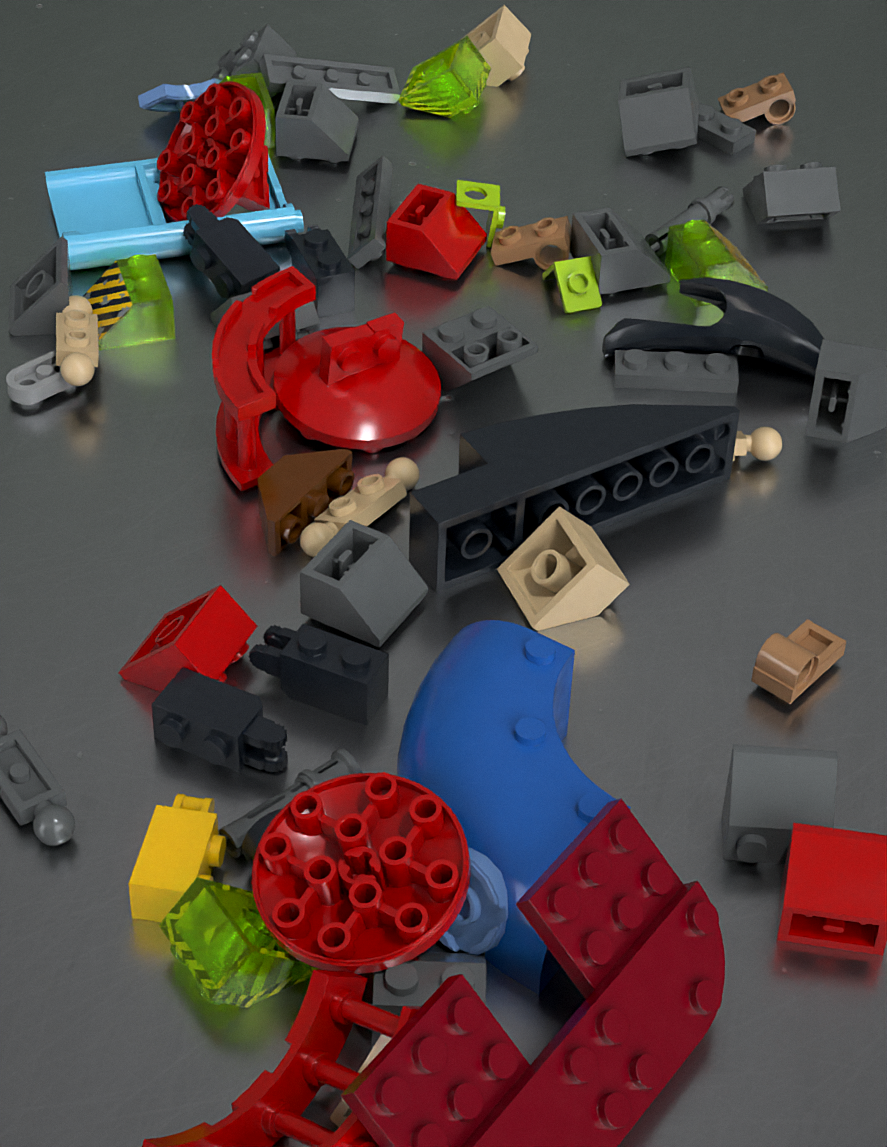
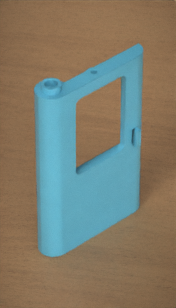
M269 154L267 183L269 184L270 209L217 217L218 220L226 217L238 219L261 246L284 243L285 230L295 229L296 233L304 231L302 212L300 209L295 210L292 203L286 202ZM158 158L45 172L47 192L59 238L62 236L68 240L71 271L111 266L115 261L119 265L191 254L192 246L183 236L184 226L186 223L188 224L189 220L166 223L160 202L157 199L160 181V170L157 168Z

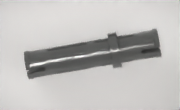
M719 186L706 197L696 198L688 205L687 210L654 232L646 235L645 240L650 247L656 242L659 243L657 247L652 249L656 256L662 255L666 250L699 227H708L707 222L712 224L717 215L731 208L734 204L732 193L724 199L720 198L729 189Z

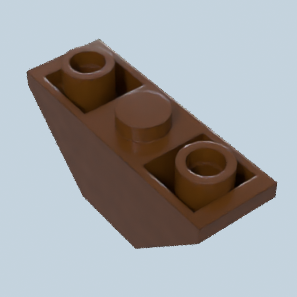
M337 449L284 455L258 478L259 516L269 554L276 557L290 543H294L300 537L302 531L316 517L329 508V504L341 495H346L350 491L354 482L352 451Z

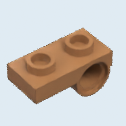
M784 72L767 76L760 82L744 88L734 89L718 98L722 113L731 118L739 119L741 122L764 114L770 123L783 124L793 117L796 110L795 95Z
M568 216L556 219L548 217L534 224L521 227L508 226L501 231L495 232L490 253L495 266L534 258L536 264L546 271L554 262L568 260L572 229Z
M808 619L787 638L779 633H774L765 641L757 655L751 681L791 704L844 655L846 640Z

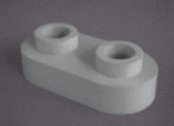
M56 350L20 365L7 374V393L11 400L23 405H34L56 393L73 387V385H70L63 379L60 370L61 366H56Z

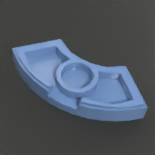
M214 78L191 85L162 84L139 95L140 108L149 111L178 112L188 101L194 102L211 84H220L225 81Z

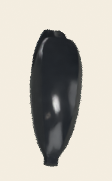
M709 277L680 279L679 293L718 307L724 316L717 323L711 326H696L624 318L618 321L603 338L602 352L605 359L614 357L615 350L631 349L649 352L691 351L734 354L759 358L815 378L822 339L825 340L815 324L789 302L765 290L747 284Z

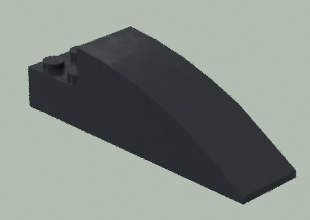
M628 404L591 407L540 414L461 433L458 475L410 492L409 562L433 590L438 593L497 570L558 507L566 510L591 526L594 531H597L728 480L731 476L740 410L735 406Z

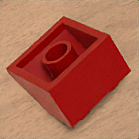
M219 585L164 614L118 673L124 680L158 692H162L182 667L224 683L227 678L224 671L230 664L236 662L247 652L249 645L246 641L258 626L222 585Z

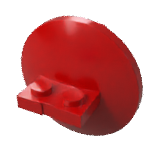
M231 81L220 84L213 83L194 102L188 101L182 107L180 120L169 139L166 149L161 152L157 160V168L160 170L157 199L162 203L165 213L173 222L186 221L189 207L196 204L206 206L207 209L209 208V212H212L216 217H224L236 204L252 212L270 209L269 184L267 183L268 146L264 145L266 132L265 112L260 98L250 88Z
M394 312L367 321L366 324L357 327L323 329L298 339L282 353L276 363L273 391L276 393V404L279 410L293 426L300 430L303 437L337 447L362 449L367 453H377L385 447L415 439L429 426L438 411L441 382L438 372L430 359L416 346L402 339L404 321Z
M358 773L333 778L298 793L275 816L265 830L254 856L252 889L257 909L265 927L273 939L290 955L301 962L322 970L353 972L356 974L372 973L398 966L415 958L435 944L446 933L461 911L470 884L471 862L463 828L456 815L439 796L419 783L389 773Z

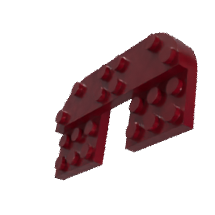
M622 798L608 802L516 902V906L586 1000L530 1065L463 974L448 977L340 1095L379 1147H617L707 1033L721 1006L725 980V954L718 912L698 881L682 883Z

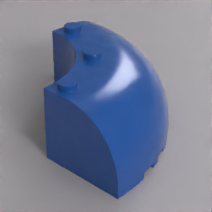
M485 620L465 626L453 637L434 660L417 689L403 726L397 760V776L419 783L439 796L456 815L463 828L468 848H472L487 856L501 871L507 889L508 917L505 933L498 946L486 951L485 959L502 973L539 995L561 965L516 906V902L608 802L617 799L592 782L574 763L562 744V740L567 735L575 650L521 625L500 620Z

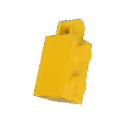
M178 793L172 807L156 805L128 883L132 918L194 928L200 907L207 908L210 904L213 892V876H211L213 867L220 868L222 866L226 850V837L219 836L218 816L214 813V798H197Z

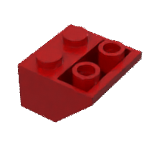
M418 183L387 221L386 261L400 264L405 268H415L437 274L442 278L457 280L487 241V233L465 207L456 205V195L453 192Z
M793 822L780 888L777 940L883 956L887 942V835Z

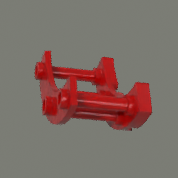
M294 266L281 270L251 287L252 295L243 302L236 300L223 315L213 339V378L218 395L222 400L216 417L217 450L224 469L240 491L258 485V478L274 465L265 453L260 441L259 424L261 416L264 412L276 408V393L273 391L274 370L282 353L296 341L295 309L316 300V286ZM279 322L280 347L264 355L263 339L271 328Z
M313 970L299 1013L285 1038L290 1048L273 1073L264 1070L251 1086L231 1103L233 1112L214 1125L203 1122L177 1134L161 1138L144 1139L142 1147H272L285 1135L308 1147H379L353 1111L335 1132L302 1117L301 1114L305 1111L321 1086L327 1084L344 1092L360 1074L336 1063L353 1023L393 1038L421 1007L403 1006L401 1014L398 1016L362 1001L368 978L353 972Z

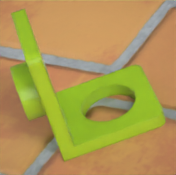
M457 180V206L489 210L486 222V247L492 248L496 228L502 229L505 219V206H500V185ZM477 191L486 198L480 200L472 199L465 193Z
M591 256L554 262L542 274L543 280L556 278L563 309L566 314L598 309L602 306Z

